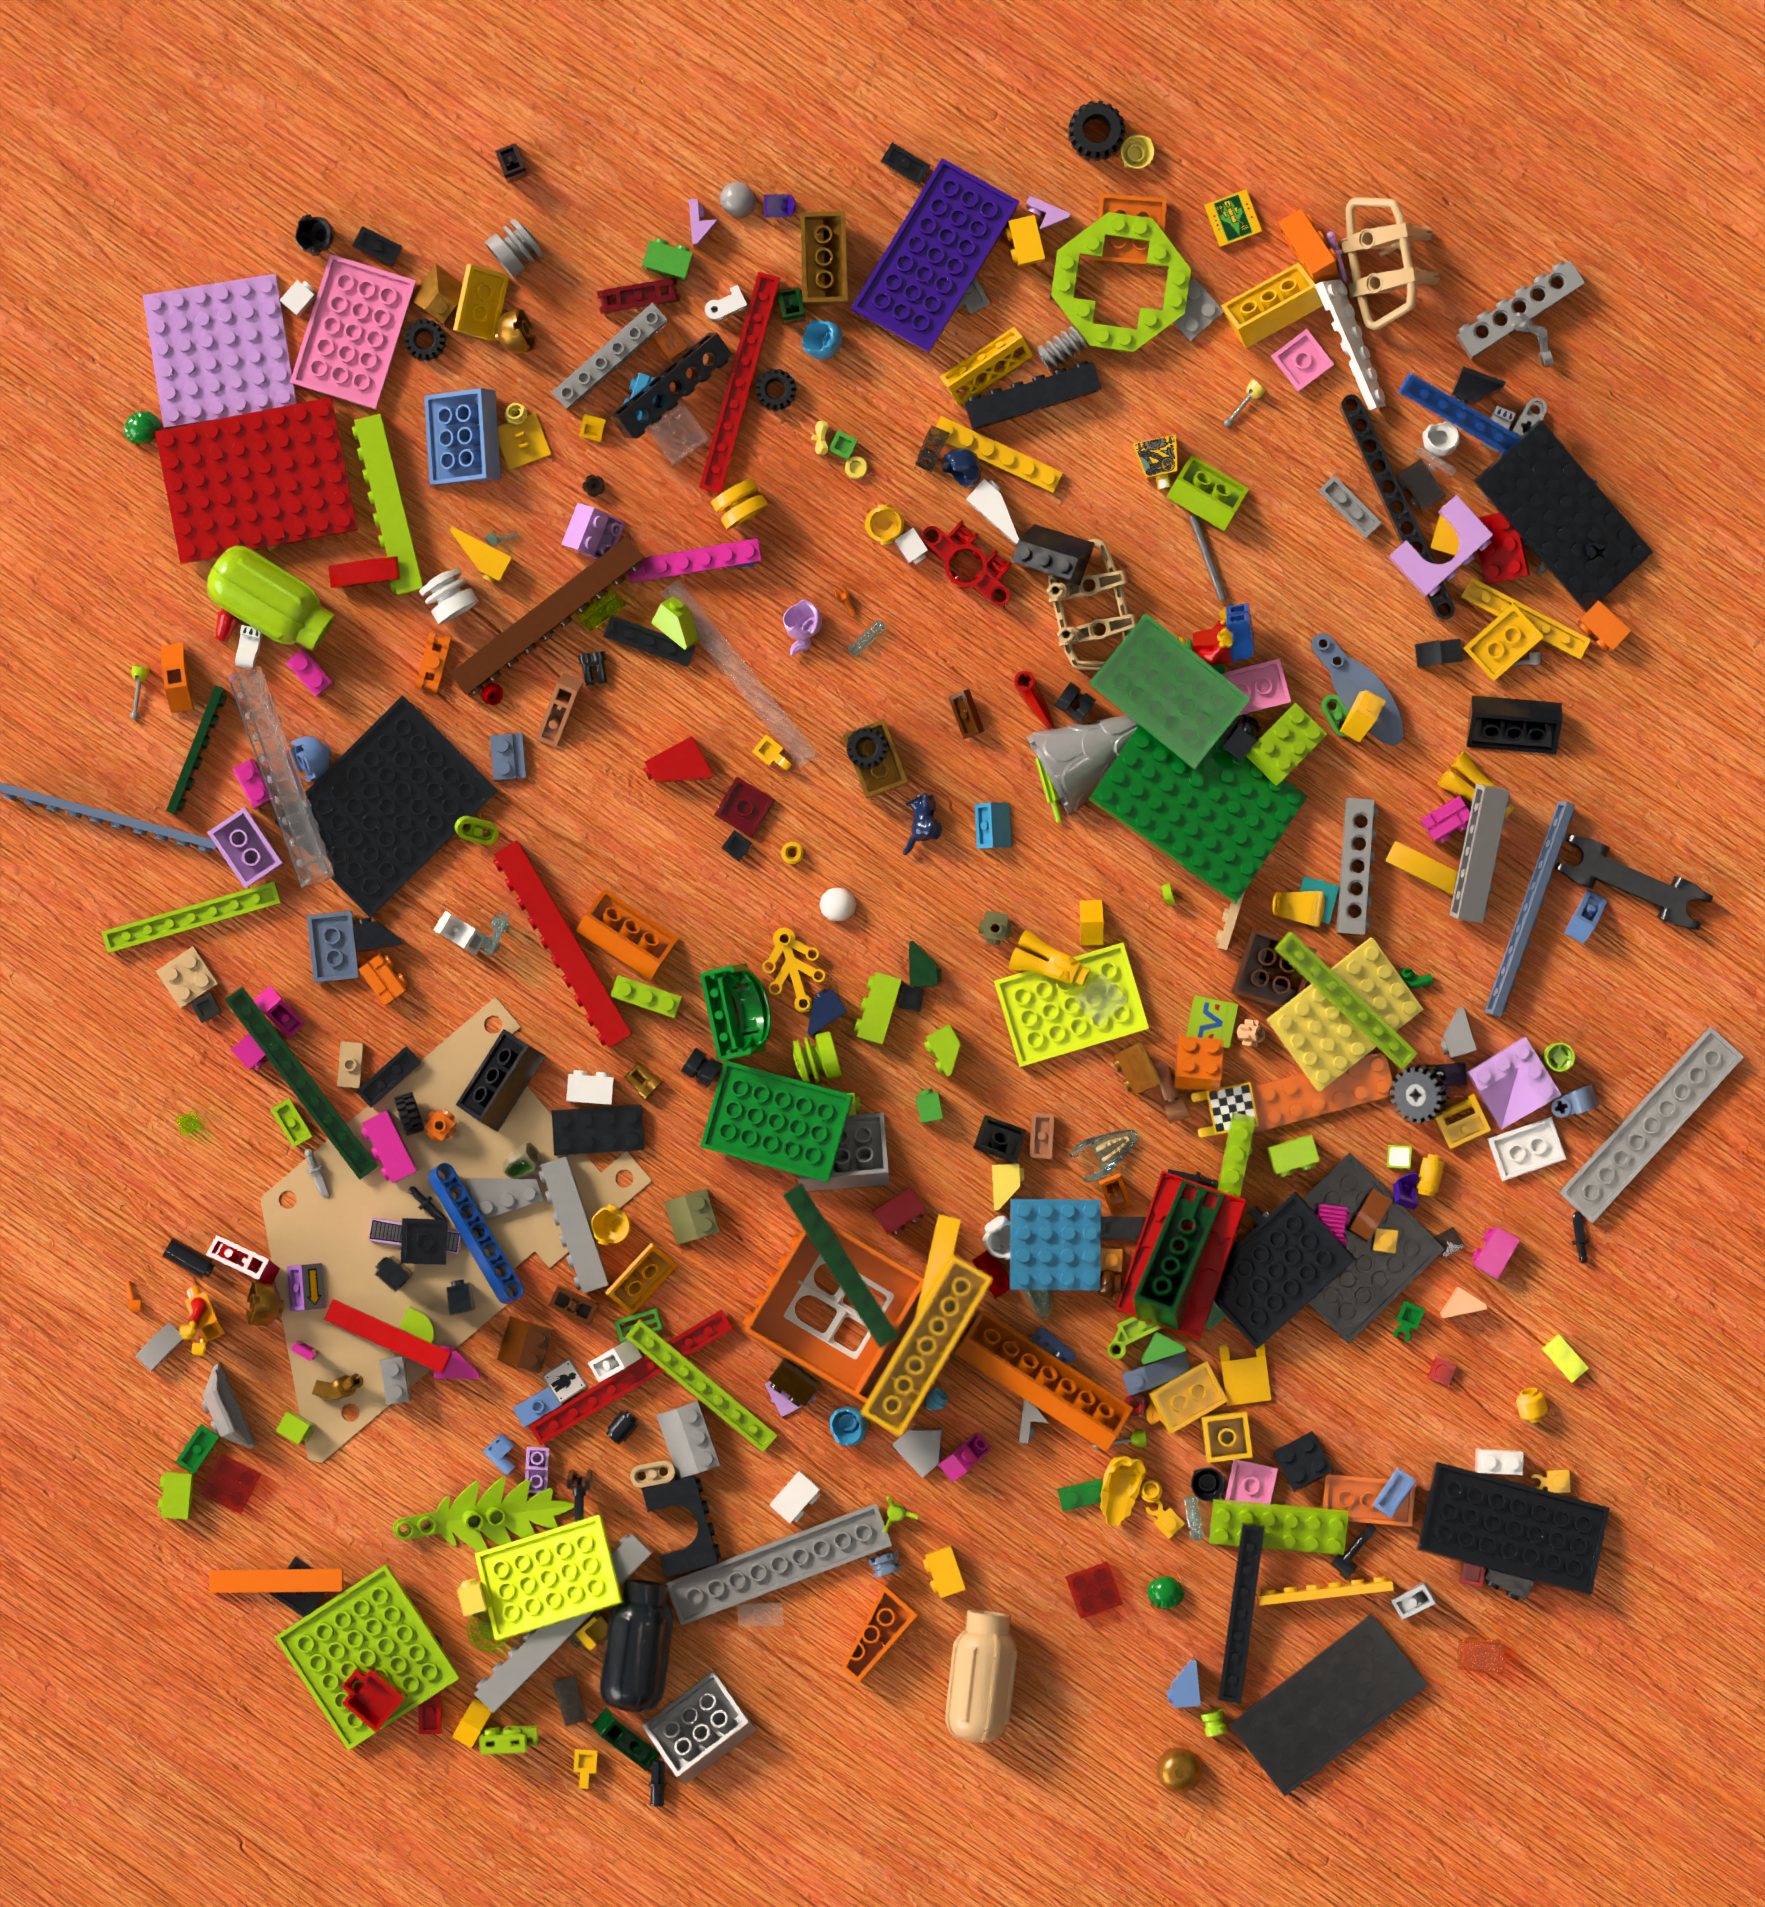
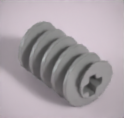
M1072 326L1068 327L1069 334L1065 331L1061 332L1062 339L1058 336H1053L1054 344L1047 340L1045 341L1046 348L1042 345L1038 346V354L1049 372H1051L1050 364L1056 368L1059 367L1058 359L1066 363V354L1071 358H1074L1073 350L1080 354L1081 345L1088 349L1081 334Z

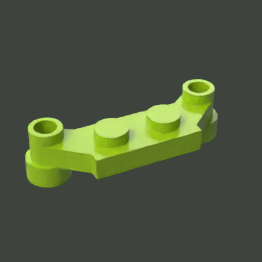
M1130 1317L1118 1323L1115 1337L1107 1348L1109 1356L1113 1359L1122 1358L1125 1355L1127 1344L1162 1327L1135 1317ZM1116 1345L1120 1346V1352L1117 1354L1112 1352V1348Z

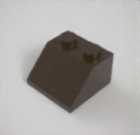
M785 1357L769 1378L771 1382L770 1387L780 1394L784 1391L790 1395L788 1400L798 1407L801 1404L806 1406L821 1385L819 1381Z

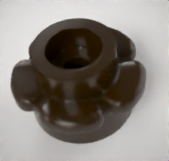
M589 475L583 483V490L589 496L596 497L604 492V480L600 476Z

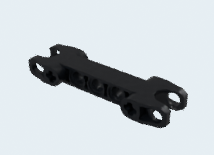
M1568 835L1566 841L1579 848L1582 855L1581 861L1573 867L1558 862L1555 865V870L1567 876L1571 881L1589 889H1593L1596 881L1599 880L1661 907L1657 918L1667 923L1697 931L1700 929L1701 924L1687 915L1686 906L1692 899H1699L1710 903L1713 899L1712 895L1702 890L1695 883L1674 876L1671 885H1668L1606 858L1610 851V847L1593 839Z

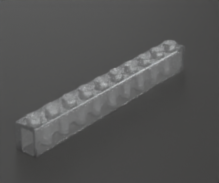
M261 666L236 671L228 680L301 888L323 883L334 876L333 866L328 859L325 843L319 834L318 823L313 817L311 803L306 797L303 781L299 777L295 758L292 756L289 748L288 738L285 736L281 726V718L274 706V698L267 686L266 676L262 672Z

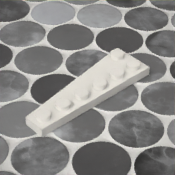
M1341 279L1322 281L1315 284L1325 310L1330 309L1334 322L1331 324L1334 331H1338L1342 336V343L1340 345L1343 352L1345 351L1351 357L1349 365L1368 409L1375 410L1386 406L1384 392L1379 388L1377 372L1369 360L1370 353L1363 343L1362 330L1356 323L1355 311L1347 298L1345 284L1342 283Z

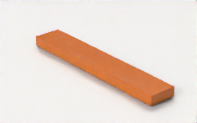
M344 1569L209 1570V1593L344 1591Z

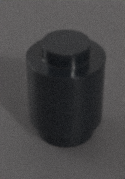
M629 1410L626 1413L621 1411L608 1426L609 1430L606 1432V1435L620 1445L638 1427L639 1424L636 1422L638 1418Z

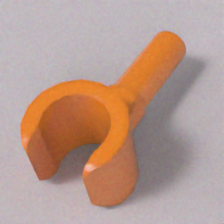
M841 585L844 593L838 595L834 589L835 598L843 602L850 615L854 616L856 612L849 602L847 589L844 585Z
M127 1281L125 1283L129 1298L128 1308L132 1312H141L142 1300H134L131 1281Z

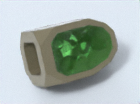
M532 1143L521 1145L504 1162L503 1172L513 1179L522 1178L532 1173L540 1166L541 1156L538 1149Z

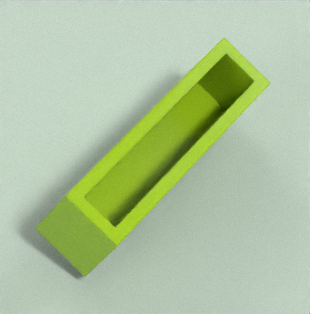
M1232 1112L1217 1190L1239 1198L1255 1126L1254 1116Z

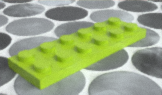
M1213 1499L1209 1544L1239 1546L1242 1523L1244 1522L1265 1526L1262 1548L1344 1555L1349 1512L1348 1510Z

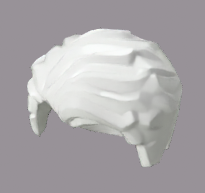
M1449 422L1438 423L1437 425L1430 424L1423 432L1424 447L1433 456L1445 457L1453 453L1460 443V433Z

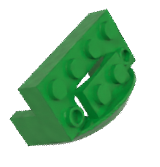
M747 963L700 973L718 1061L765 1052V1044L771 1030L770 1004L761 981L748 969ZM744 984H748V985H749V986H746V987H741V988L734 989L735 986H740V985H744ZM732 994L735 999L738 1010L740 1029L738 1028ZM756 1030H758L757 1033H752V1034H748V1035H744V1034H743V1033H747V1032H751V1031H756Z

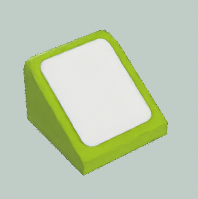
M1388 1145L1387 1167L1411 1169L1412 1146Z

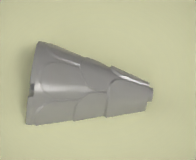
M1129 716L1098 719L1097 722L1037 731L1026 736L1068 815L1077 811L1093 793L1137 728L1138 724Z

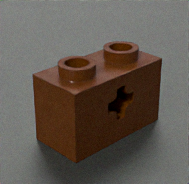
M558 1285L548 1306L589 1326L600 1304Z

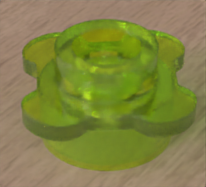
M189 1111L186 1115H178L175 1121L179 1125V1133L182 1136H187L193 1131H200L201 1125L197 1122V1113L195 1111Z

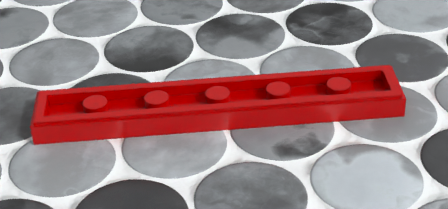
M335 1299L332 1300L324 1320L440 1373L445 1372L452 1356V1352Z

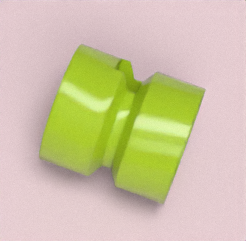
M1557 1042L1551 1043L1545 1048L1542 1059L1549 1070L1561 1072L1571 1068L1574 1064L1575 1054L1568 1044Z

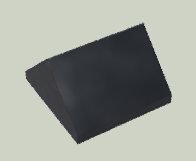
M985 1115L973 1148L1016 1164L1027 1130Z

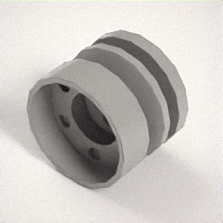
M513 218L509 221L514 228L513 232L506 225L502 227L507 236L505 239L495 233L484 243L502 267L515 279L525 271V267L521 262L523 258L533 264L535 261L529 254L530 252H533L538 258L544 254L531 232Z

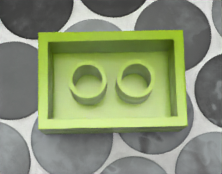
M1294 703L1250 748L1245 756L1277 786L1327 733L1304 710Z

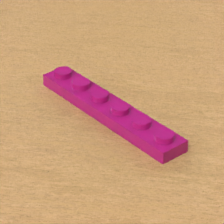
M756 538L647 557L642 561L644 565L634 573L632 570L629 571L630 583L763 561L760 540Z

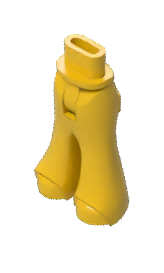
M1462 751L1451 765L1452 768L1463 774L1475 785L1478 783L1496 786L1476 767L1465 751ZM1448 769L1436 785L1454 792L1472 803L1475 788L1465 782L1454 771ZM1511 803L1506 807L1505 819L1515 808Z
M1027 929L1023 932L1018 943L1019 948H1015L1009 963V969L1014 971L1036 972L1062 982H1070V984L1075 982L1082 986L1090 972V969L1083 967L1081 962L1046 944ZM1025 951H1028V952L1037 954V955H1039V956H1042V957H1044L1045 959H1047L1048 961H1045V960H1043V959H1041V958H1038V957H1036V956H1034V955H1032V954H1029V953H1027V952H1025Z

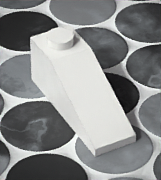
M984 479L967 497L966 502L1013 544L1017 545L1019 538L1002 495L998 492L1000 487L992 480L987 482Z

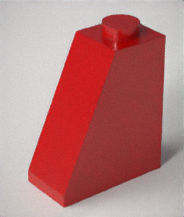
M692 736L645 761L647 767L643 768L648 779H654L656 783L711 779L714 777Z

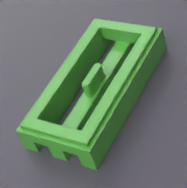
M654 1308L615 1320L614 1324L620 1343L628 1340L625 1336L623 1337L622 1333L631 1330L635 1325L621 1328L620 1324L654 1314L655 1318L643 1322L646 1325L657 1322V1327L651 1329L655 1332L663 1330L658 1309Z

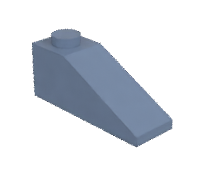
M1184 1351L1122 1372L1121 1375L1130 1396L1169 1382L1191 1370Z

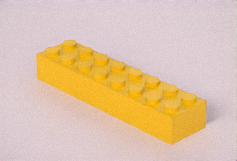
M951 1256L861 1410V1414L897 1435H902L990 1284L992 1277L956 1256Z

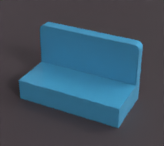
M1008 802L975 804L977 849L1011 847L1010 804Z

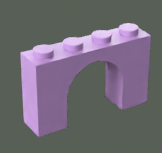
M1457 495L1438 511L1458 536V551L1451 561L1444 564L1430 563L1424 560L1407 540L1388 557L1423 597L1427 594L1432 597L1441 589L1439 583L1444 579L1447 581L1451 580L1458 573L1456 568L1460 564L1466 566L1475 558L1472 554L1478 548L1483 551L1491 543L1489 538L1493 534Z

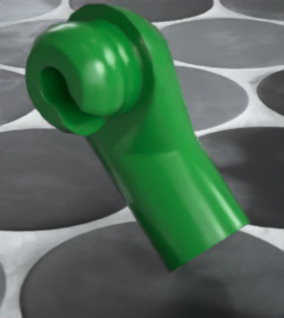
M1404 968L1401 971L1400 977L1412 989L1433 985L1431 974L1418 976L1411 968Z

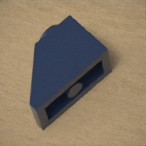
M825 988L815 995L817 999L813 1001L807 1031L809 1036H812L847 1012L833 989L828 991Z

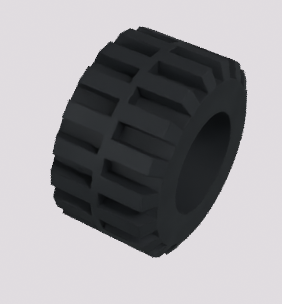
M1090 101L1087 105H1081L1073 113L1069 123L1068 138L1071 141L1073 150L1076 149L1078 155L1085 156L1087 160L1091 158L1095 159V161H1100V159L1104 158L1105 160L1117 152L1118 148L1122 145L1125 133L1124 119L1119 115L1117 108H1112V105L1109 103L1107 105L1103 104V101H1098V103ZM1092 119L1103 120L1110 128L1109 137L1100 143L1089 141L1083 133L1086 122Z

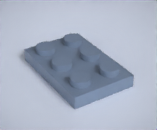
M352 911L307 915L314 983L359 978Z

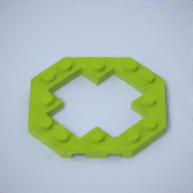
M1108 212L1057 250L1051 297L1060 306L1089 347L1134 353L1185 315L1191 268L1153 218ZM1105 236L1149 242L1146 264L1168 267L1163 309L1156 310L1140 307L1137 329L1093 323L1096 301L1073 298L1079 255L1102 258Z

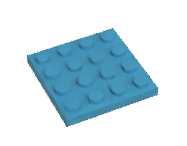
M1010 1199V1290H1100L1101 1200Z

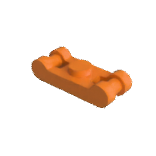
M429 632L415 688L423 689L424 687L431 689V692L438 693L452 640L451 636L445 635L442 637L438 636L435 632ZM434 644L442 646L441 652L433 651ZM427 673L435 674L434 679H426Z

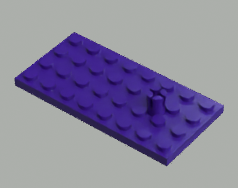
M942 158L852 305L851 311L929 354L1007 226L1008 221H1010L1019 206L1020 201Z

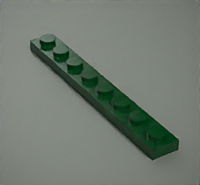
M800 1183L784 1193L783 1197L879 1348L899 1337L803 1184Z

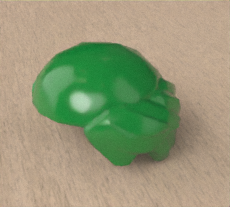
M148 411L134 412L131 416H128L124 425L126 439L137 445L150 443L156 437L155 431H159V420Z
M1161 1576L1154 1579L1147 1588L1150 1602L1158 1609H1173L1179 1605L1184 1597L1183 1586L1170 1576Z

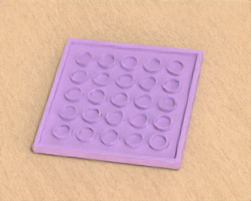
M276 274L143 295L160 408L165 429L297 404L294 384L290 383L292 369Z

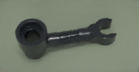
M1371 1523L1343 1557L1337 1555L1331 1563L1345 1580L1358 1567L1351 1560L1377 1530Z

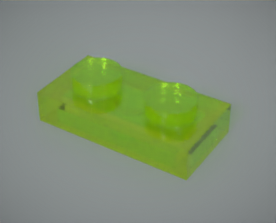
M610 590L578 615L577 618L582 625L589 631H592L611 615L616 614L625 605V602L616 592Z

